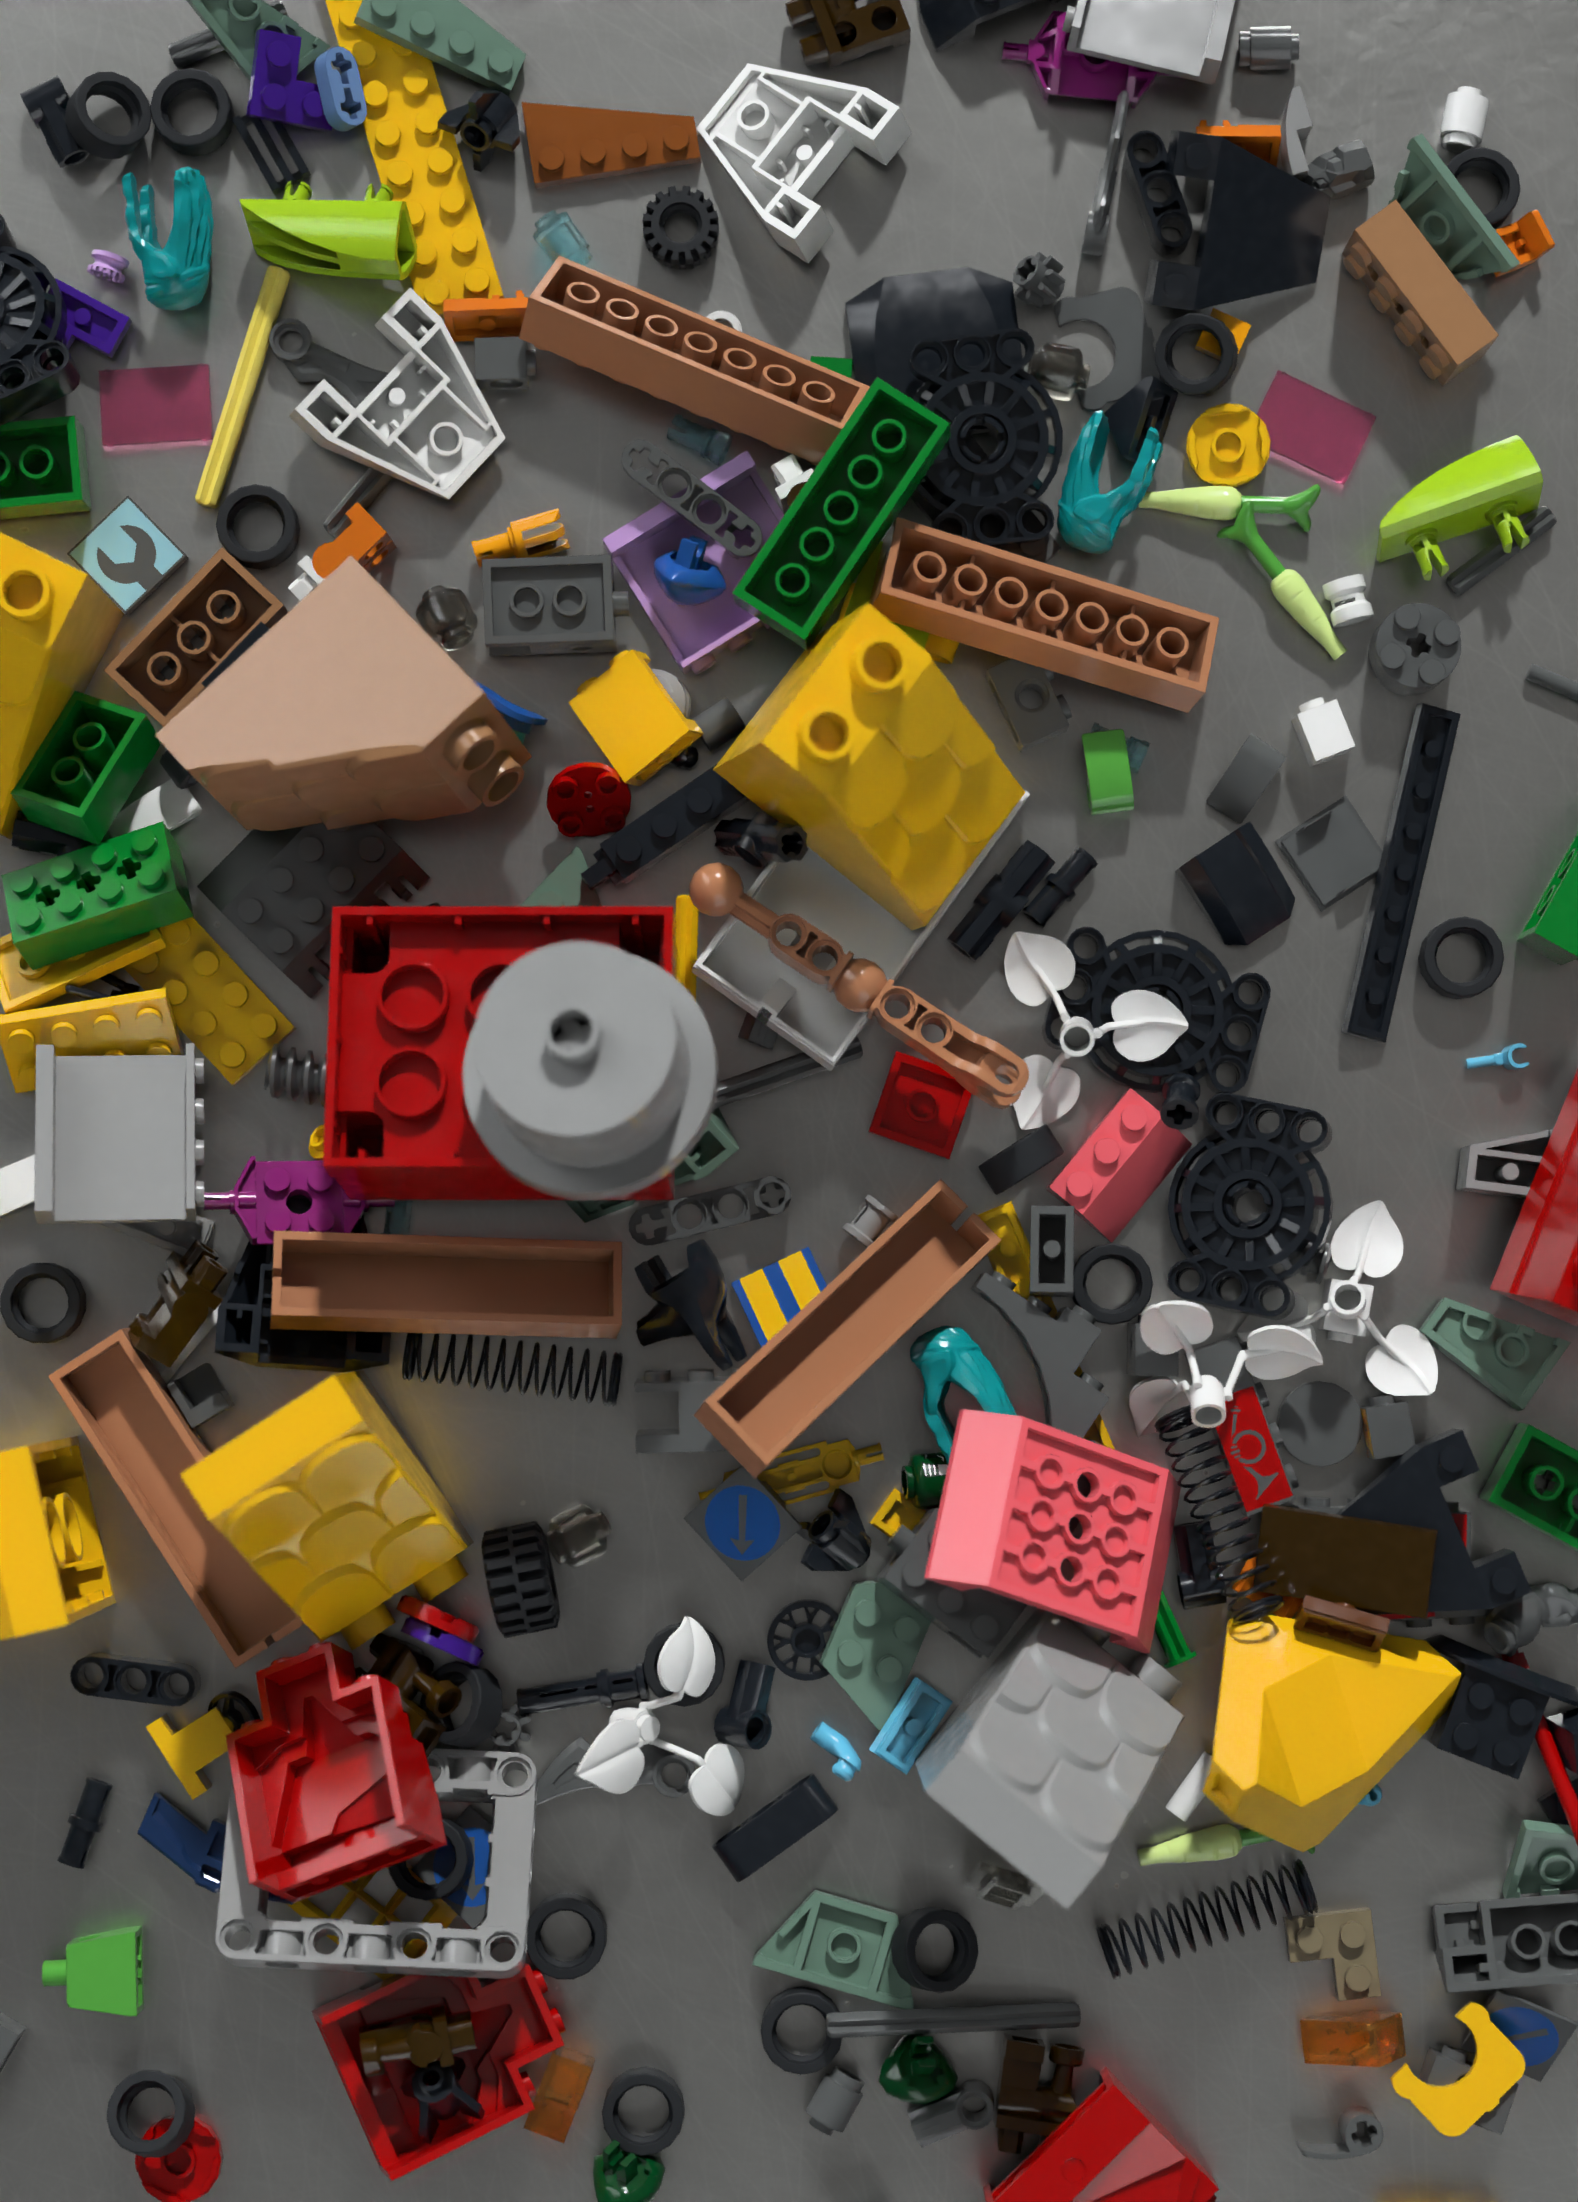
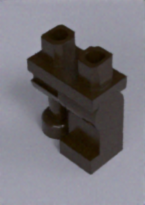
M791 0L785 4V9L793 29L814 22L817 34L799 40V47L806 66L828 61L830 67L834 68L842 65L845 61L857 59L869 52L893 45L895 48L910 43L911 29L900 0H879L858 9L855 2L859 0Z
M198 1240L194 1241L184 1256L172 1251L166 1259L169 1268L164 1273L160 1272L157 1279L160 1295L148 1314L138 1313L129 1324L130 1330L128 1334L136 1349L168 1368L173 1365L205 1321L209 1307L216 1310L222 1302L217 1287L228 1272L225 1267L217 1262L219 1256L216 1251Z
M379 1633L369 1645V1652L377 1660L370 1670L360 1666L355 1669L356 1678L372 1674L379 1675L399 1686L403 1712L408 1714L411 1736L423 1743L426 1757L428 1758L439 1742L438 1739L442 1732H446L448 1727L439 1719L430 1716L412 1700L420 1691L426 1695L425 1702L427 1708L437 1717H446L460 1704L462 1692L451 1681L442 1680L439 1682L431 1674L434 1663L424 1655L420 1648L398 1638Z
M444 2006L432 2008V2016L417 2014L359 2027L360 2049L367 2078L385 2074L384 2063L410 2059L413 2064L419 2067H428L427 2063L434 2062L440 2057L441 2067L454 2064L453 2053L476 2048L470 2011L446 2016Z
M1004 2033L996 2104L993 2121L997 2128V2148L999 2151L1021 2154L1024 2132L1040 2135L1039 2146L1077 2108L1072 2098L1073 2068L1080 2067L1083 2064L1085 2049L1070 2044L1051 2043L1049 2060L1055 2063L1056 2067L1051 2087L1039 2085L1041 2066L1046 2049L1043 2040Z

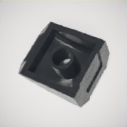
M1250 821L1189 860L1176 871L1224 945H1249L1291 916L1295 897L1278 865Z

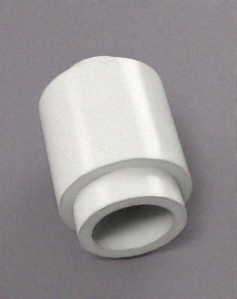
M1462 86L1457 89V92L1448 94L1440 136L1443 138L1442 147L1454 153H1462L1467 149L1476 148L1477 144L1482 142L1489 100L1482 96L1483 92L1480 89Z

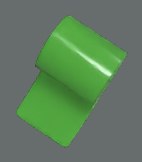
M1112 729L1082 734L1081 738L1088 776L1086 778V794L1091 816L1133 810L1134 795L1124 730Z

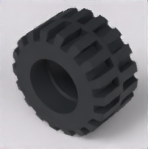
M537 1521L485 1531L481 1544L482 1558L489 1598L499 1631L505 1638L557 1628L560 1619L559 1601L552 1562L543 1529Z

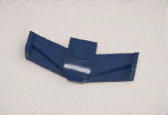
M154 1793L137 1834L194 1879L196 1885L213 1893L220 1892L227 1822L215 1818L212 1820L208 1832H206L168 1802L160 1793ZM269 1892L268 1901L293 1904V1902Z

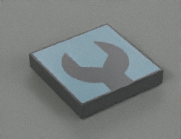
M129 496L125 497L67 553L127 616L188 559L187 555Z

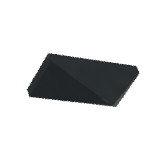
M1146 376L1104 412L1105 416L1108 417L1109 428L1121 455L1133 463L1137 461L1150 427L1157 429L1159 433L1158 441L1163 442L1179 393L1154 376Z

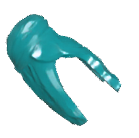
M184 167L175 171L173 224L168 241L162 249L157 239L154 205L155 192L152 185L148 184L142 187L139 202L136 177L133 172L122 177V190L126 198L124 217L127 223L129 240L132 242L133 250L142 263L144 283L146 284V298L156 307L169 311L184 310L199 304L207 291L209 283L214 228L212 200L206 186L205 177L200 174V170L191 167Z
M1103 410L1095 411L1080 433L1076 446L1070 455L1067 474L1062 485V496L1058 502L1057 528L1065 542L1073 548L1093 554H1104L1112 549L1113 539L1122 520L1134 511L1143 500L1153 480L1156 464L1163 451L1162 443L1158 441L1159 433L1157 429L1150 427L1129 479L1122 486L1106 494H1099V470L1110 432L1108 417L1105 416Z
M944 1325L919 1336L911 1345L910 1358L921 1371L925 1387L923 1396L925 1419L947 1463L949 1462L955 1428L945 1409V1398L951 1382L973 1395L984 1412L1016 1415L1001 1378L990 1361L983 1355L979 1345L962 1328Z

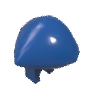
M694 535L690 536V539L682 538L678 551L673 550L664 553L654 561V574L659 586L665 595L676 604L695 606L713 600L726 590V582L718 566L703 561L708 541Z

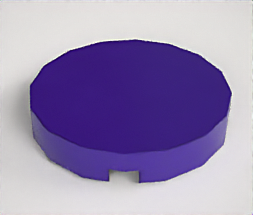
M411 1616L406 1618L402 1626L401 1632L475 1666H479L484 1655L483 1649Z

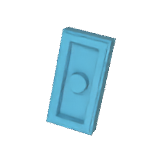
M914 1677L869 1750L907 1775L953 1701L921 1679Z

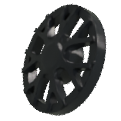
M811 1599L794 1601L784 1606L772 1619L767 1633L769 1654L777 1668L789 1677L804 1681L817 1680L829 1675V1672L815 1656L825 1649L827 1643H825L823 1633L833 1630L834 1626H830L833 1620L837 1621L839 1614L829 1605ZM808 1607H812L815 1609L812 1613H810ZM805 1608L807 1622L797 1625L791 1611ZM819 1609L830 1615L827 1622L821 1628L812 1623ZM787 1614L789 1615V1620L783 1619ZM779 1622L793 1628L790 1638L775 1634ZM774 1639L781 1641L774 1646ZM791 1644L794 1654L781 1661L776 1654V1650ZM799 1656L810 1658L809 1673L796 1671ZM791 1661L793 1662L792 1669L786 1666ZM814 1665H817L821 1670L813 1672Z

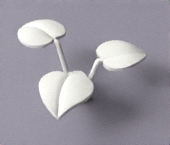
M1017 931L1008 942L1004 959L1005 977L1010 991L1020 1002L1034 1007L1039 1006L1051 996L1063 1022L1060 1028V1045L1064 1051L1055 1059L1054 1063L1047 1056L1041 1054L1031 1055L1023 1059L1029 1069V1078L1019 1099L1013 1106L1020 1128L1022 1130H1031L1056 1121L1074 1106L1080 1094V1077L1075 1070L1061 1065L1071 1056L1080 1057L1089 1053L1094 1046L1095 1038H1101L1104 1033L1114 1030L1113 1044L1116 1050L1129 1060L1144 1062L1155 1059L1166 1052L1188 1030V1022L1172 1002L1159 994L1147 990H1130L1116 997L1111 1006L1114 1022H1108L1098 1028H1093L1092 1024L1085 1018H1071L1057 991L1067 988L1074 979L1076 963L1072 952L1063 942L1051 936Z
M1381 1200L1370 1202L1351 1213L1339 1225L1332 1237L1331 1256L1333 1263L1342 1270L1355 1271L1350 1280L1341 1281L1333 1287L1330 1294L1331 1302L1325 1303L1317 1312L1309 1315L1307 1301L1303 1296L1293 1291L1295 1306L1286 1318L1271 1320L1248 1315L1237 1330L1239 1338L1243 1342H1247L1248 1335L1254 1330L1270 1325H1284L1299 1330L1316 1344V1333L1310 1323L1318 1321L1331 1311H1334L1340 1318L1347 1320L1358 1317L1379 1343V1345L1374 1346L1368 1352L1365 1360L1366 1374L1375 1388L1387 1395L1396 1397L1430 1396L1436 1390L1438 1364L1433 1347L1427 1337L1412 1326L1400 1324L1393 1327L1385 1339L1364 1311L1366 1296L1364 1289L1358 1284L1362 1273L1372 1278H1381L1389 1275L1400 1264L1404 1251L1401 1233L1391 1218L1384 1202ZM1281 1289L1270 1291L1263 1297V1304L1267 1310L1274 1311L1279 1309L1284 1302V1294Z
M1163 1301L1158 1304H1152L1143 1311L1140 1319V1332L1143 1341L1150 1349L1162 1355L1172 1354L1184 1348L1193 1384L1190 1386L1185 1380L1177 1383L1169 1376H1154L1137 1383L1129 1395V1406L1134 1419L1136 1434L1140 1438L1155 1433L1156 1428L1154 1425L1158 1419L1174 1410L1189 1405L1191 1419L1194 1424L1203 1428L1219 1426L1226 1419L1225 1401L1233 1400V1388L1244 1361L1245 1367L1251 1375L1263 1380H1277L1295 1375L1309 1367L1323 1365L1322 1355L1313 1341L1299 1330L1284 1325L1261 1327L1248 1335V1349L1239 1352L1226 1386L1223 1387L1214 1376H1200L1194 1349L1191 1345L1201 1343L1211 1335L1213 1321L1210 1313L1201 1305L1188 1301Z
M687 1616L684 1617L678 1629L665 1642L658 1658L657 1674L660 1683L666 1690L674 1693L650 1702L641 1701L639 1708L628 1706L616 1708L611 1714L609 1725L589 1747L575 1775L594 1784L605 1792L613 1794L626 1793L637 1784L644 1769L645 1759L639 1748L646 1744L655 1745L697 1764L699 1768L694 1771L688 1782L692 1801L700 1810L707 1814L726 1816L734 1811L743 1789L745 1768L739 1751L729 1744L719 1743L710 1747L703 1759L697 1754L657 1738L660 1732V1722L651 1712L652 1709L680 1701L684 1693L693 1697L701 1696L712 1681L715 1671L714 1648L707 1632L695 1619Z

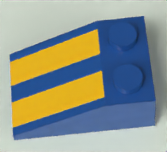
M809 1247L731 1283L761 1348L827 1286Z

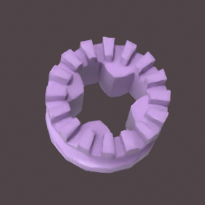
M94 249L91 254L92 258H94V263L88 265L87 272L95 275L97 278L103 275L102 280L108 277V282L124 283L125 276L122 274V270L127 269L130 262L115 253Z

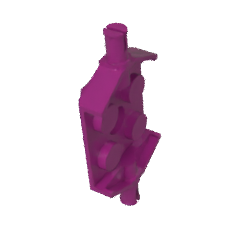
M1053 11L1034 40L1029 39V44L1003 42L1002 60L1026 61V64H1030L1044 100H1048L1049 95L1117 102L1118 95L1121 91L1125 90L1129 94V103H1132L1131 109H1135L1156 77H1178L1110 60L1095 65L1088 62L1084 54L1066 50L1070 33L1062 31L1066 12Z
M251 1156L234 1186V1190L216 1193L205 1192V1207L203 1208L204 1211L230 1210V1214L235 1215L252 1245H273L274 1231L354 1233L363 1213L369 1212V1207H395V1200H350L336 1178H330L323 1167V1160L255 1161V1156ZM294 1195H304L309 1199L312 1206L307 1212L296 1214L288 1209L286 1203Z

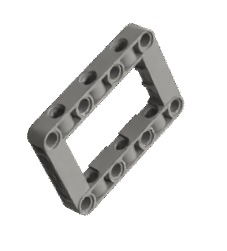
M433 1749L427 1758L429 1766H435L441 1770L440 1777L434 1782L439 1801L492 1804L491 1834L488 1836L489 1870L488 1877L485 1878V1922H482V1925H477V1930L444 1928L442 1924L389 1921V1926L356 1924L354 1920L301 1917V1922L268 1920L269 1892L249 1884L231 1775L215 1935L219 1951L226 1961L239 1967L498 1979L515 1976L524 1967L527 1954L538 1780L534 1763L525 1754L517 1752ZM521 1770L525 1772L528 1776L527 1780L520 1787L508 1786L505 1784L504 1778L510 1771ZM246 1931L251 1934L250 1943L243 1950L235 1951L229 1948L230 1938L236 1932ZM325 1935H334L339 1938L338 1948L331 1954L323 1955L318 1953L316 1950L318 1941ZM413 1939H421L427 1943V1950L424 1955L416 1959L405 1956L404 1948L406 1944ZM500 1943H509L515 1947V1955L508 1962H496L491 1957L495 1946Z

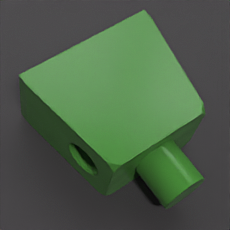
M143 1925L97 1933L71 1940L66 1946V1959L43 1961V1986H67V2005L71 2008L137 2016L144 2009Z

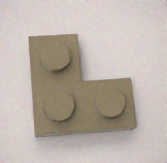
M1369 1907L1308 1914V1916L1305 1914L1295 1915L1292 1921L1288 1917H1283L1288 1960L1290 1963L1331 1958L1336 1999L1338 2001L1381 1996L1372 1914Z

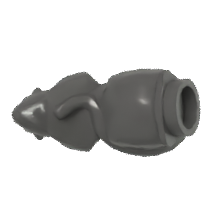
M1554 1581L1530 1586L1531 1593L1490 1610L1485 1619L1484 1635L1486 1641L1497 1653L1512 1657L1518 1648L1528 1645L1535 1639L1541 1625L1543 1627H1565L1578 1624V1588L1571 1590L1565 1585Z

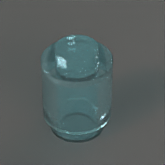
M552 210L535 223L538 230L533 234V238L552 265L559 255L583 266L593 258L588 250L590 244L567 212L557 214L555 210Z

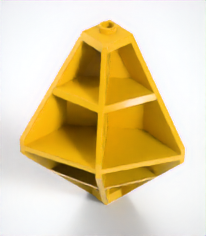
M1267 1615L1242 1624H1235L1233 1619H1230L1226 1626L1212 1762L1202 1792L1233 1822L1298 1851L1305 1852L1320 1844L1447 1711L1462 1673L1425 1640L1386 1634L1378 1652H1373L1293 1628L1295 1619Z

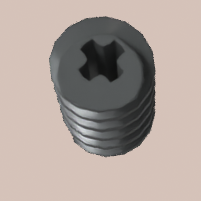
M274 1044L266 1067L264 1089L266 1090L269 1086L271 1097L279 1099L286 1088L288 1100L295 1102L303 1091L305 1104L312 1105L320 1094L321 1105L325 1108L327 1053L324 1054L319 1064H315L313 1051L308 1050L303 1060L299 1061L296 1047H291L284 1058L281 1057L279 1044Z

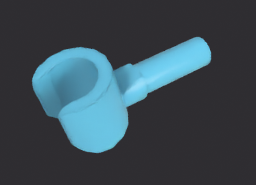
M1517 1043L1506 1046L1502 1049L1501 1053L1466 1059L1467 1069L1502 1065L1508 1070L1527 1067L1530 1062L1517 1064L1512 1059L1513 1050L1527 1048V1046Z

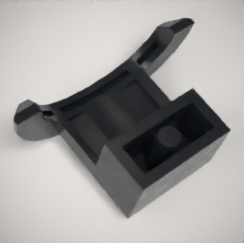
M1442 1634L1424 1639L1440 1654L1465 1664L1451 1704L1447 1711L1437 1720L1429 1742L1438 1749L1519 1780L1549 1698L1551 1697L1578 1707V1692L1575 1686L1515 1665Z

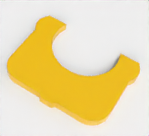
M1469 2001L1454 2015L1468 2026L1476 2045L1473 2065L1463 2078L1449 2085H1431L1418 2079L1411 2072L1407 2063L1390 2077L1392 2087L1397 2094L1409 2099L1440 2133L1450 2137L1463 2134L1485 2112H1491L1499 2104V2099L1522 2077L1525 2071V2060L1520 2051L1490 2021L1487 2010L1481 2004Z

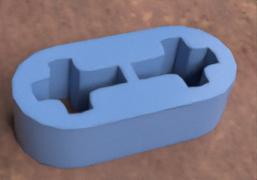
M336 46L330 48L316 58L314 64L315 76L327 122L337 131L345 132L355 128L365 120L367 105L355 57L344 47ZM331 63L333 66L340 68L341 74L338 70L332 69ZM340 105H342V107L345 109H349L350 116L348 112L341 110Z

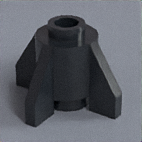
M497 90L476 91L468 100V104L445 112L437 122L438 129L457 134L460 131L464 143L474 150L472 154L475 171L482 172L491 160L495 147L513 152L520 143L518 112L515 104L507 95Z
M841 1488L835 1489L827 1506L831 1511L827 1510L820 1513L812 1523L799 1522L803 1527L797 1534L812 1542L809 1543L801 1560V1563L811 1571H851L864 1565L870 1556L871 1538L865 1532L853 1498Z
M453 2056L454 2064L441 2067L440 2060L427 2063L428 2067H419L413 2074L404 2079L400 2087L404 2095L417 2099L420 2104L419 2136L422 2142L431 2144L439 2127L437 2120L450 2119L459 2110L462 2114L482 2120L485 2114L482 2105L461 2088L459 2081L466 2068L462 2058Z

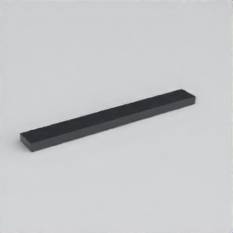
M1425 703L1416 704L1341 1033L1379 1043H1386L1461 715L1459 713Z

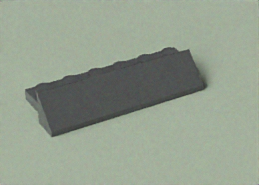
M1578 1893L1481 1900L1473 1903L1432 1906L1437 1951L1434 1953L1446 1993L1578 1983Z

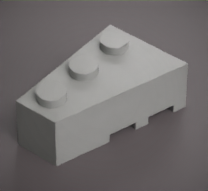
M1553 1129L1462 1147L1456 1190L1526 1199Z

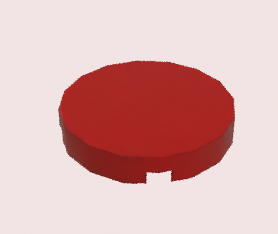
M402 1595L396 1607V1610L471 1644H474L480 1631L478 1630L479 1627L408 1595Z
M174 2115L164 2117L149 2127L142 2140H154L165 2134L174 2120ZM197 2117L194 2118V2126L187 2140L174 2152L159 2158L142 2157L139 2155L135 2157L136 2171L142 2181L141 2184L147 2193L161 2202H190L202 2197L209 2192L219 2177L223 2162L220 2139L211 2126Z

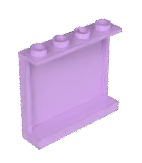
M746 450L700 480L758 524L762 532V544L759 548V553L784 514L757 473L756 464ZM687 487L671 496V498L683 496L686 493ZM706 500L698 505L696 513L701 522L713 524L720 519L722 511L717 502ZM665 503L658 504L603 538L604 548L608 554H611L612 561L684 675L692 670L695 675L707 670L717 662L714 656L727 648L731 652L743 648L753 640L750 634L763 626L767 630L773 629L736 605L732 592L758 553L752 558H740L739 560L731 557L724 548ZM729 513L725 524L715 533L723 537L731 522L737 519V517ZM747 529L743 531L735 530L732 533L736 537L733 544L736 548L740 549L743 545L751 548L754 545L750 538L751 531ZM692 535L708 541L703 561L718 566L726 582V590L720 596L695 606L676 604L669 599L659 586L654 574L655 559L664 553L673 550L678 551L681 539H690Z

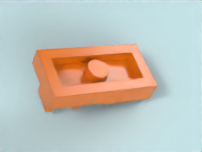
M1201 120L1199 126H1196L1195 133L1223 137L1277 167L1282 137L1280 125L1231 126L1228 120H1223L1222 126H1207V121Z
M518 290L516 291V298H500V295H492V299H443L445 325L454 342L474 341V338L519 337L528 297H524L523 292Z

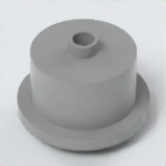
M570 941L552 944L525 955L507 968L494 982L482 1002L477 1020L468 1039L463 1065V1088L466 1105L479 1136L494 1158L508 1172L525 1184L554 1196L576 1200H600L623 1196L656 1182L673 1170L691 1152L708 1125L715 1105L719 1079L716 1048L707 1020L687 989L671 974L654 963L628 954L615 947L589 941Z

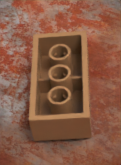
M1394 200L1354 230L1342 252L1345 257L1343 263L1346 269L1356 280L1362 279L1370 290L1368 295L1375 308L1381 313L1387 312L1396 324L1394 326L1396 335L1404 345L1408 347L1412 345L1421 357L1419 359L1421 368L1430 379L1435 380L1437 378L1440 384L1444 386L1485 355L1499 336L1397 200Z
M221 547L114 658L104 671L164 727L206 689L202 682L261 621L271 629L288 613V610L234 557ZM227 604L231 609L234 605L233 610L235 613L228 619L226 617L222 619L221 607ZM196 635L202 639L206 635L203 639L205 642L204 646L193 650L194 646L190 642L191 639ZM167 665L171 669L174 668L175 676L170 680H167V678L164 680L165 677L161 673L162 669Z

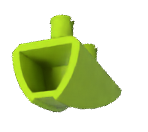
M289 181L285 186L282 200L239 199L256 254L272 263L314 274L383 280H404L411 273L415 265L417 243L407 204L405 201H392L393 192L383 183L377 195H375L373 184L368 185L364 201L310 200L312 190L303 181L300 182L296 192H294L292 182Z
M1518 435L1504 439L1460 458L1416 485L1381 520L1376 560L1382 562L1413 551L1424 580L1431 581L1432 565L1440 577L1445 575L1450 569L1438 546L1439 542L1490 525H1494L1504 552L1511 553L1512 537L1520 549L1524 548L1530 539L1526 535L1518 516L1538 509L1543 487L1541 469L1525 442Z

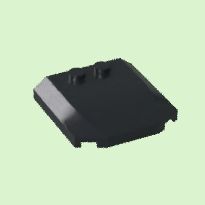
M970 267L884 277L845 303L854 379L871 386L878 377L911 399H913L917 390L925 383L917 379L911 373L909 367V357L915 345L920 341L935 337L1010 328L1019 329L1013 282ZM1010 339L1003 343L1002 350L1007 359L1011 361L1023 359L1020 341ZM968 344L960 349V357L964 364L976 366L983 361V354L979 347ZM926 349L917 355L918 364L925 371H934L940 367L941 360L935 351ZM1015 375L1011 378L1020 384L1023 381ZM931 386L927 391L935 394L938 389ZM921 400L918 401L922 406H926ZM976 426L971 428L966 435L988 432L989 436L995 434L985 426Z

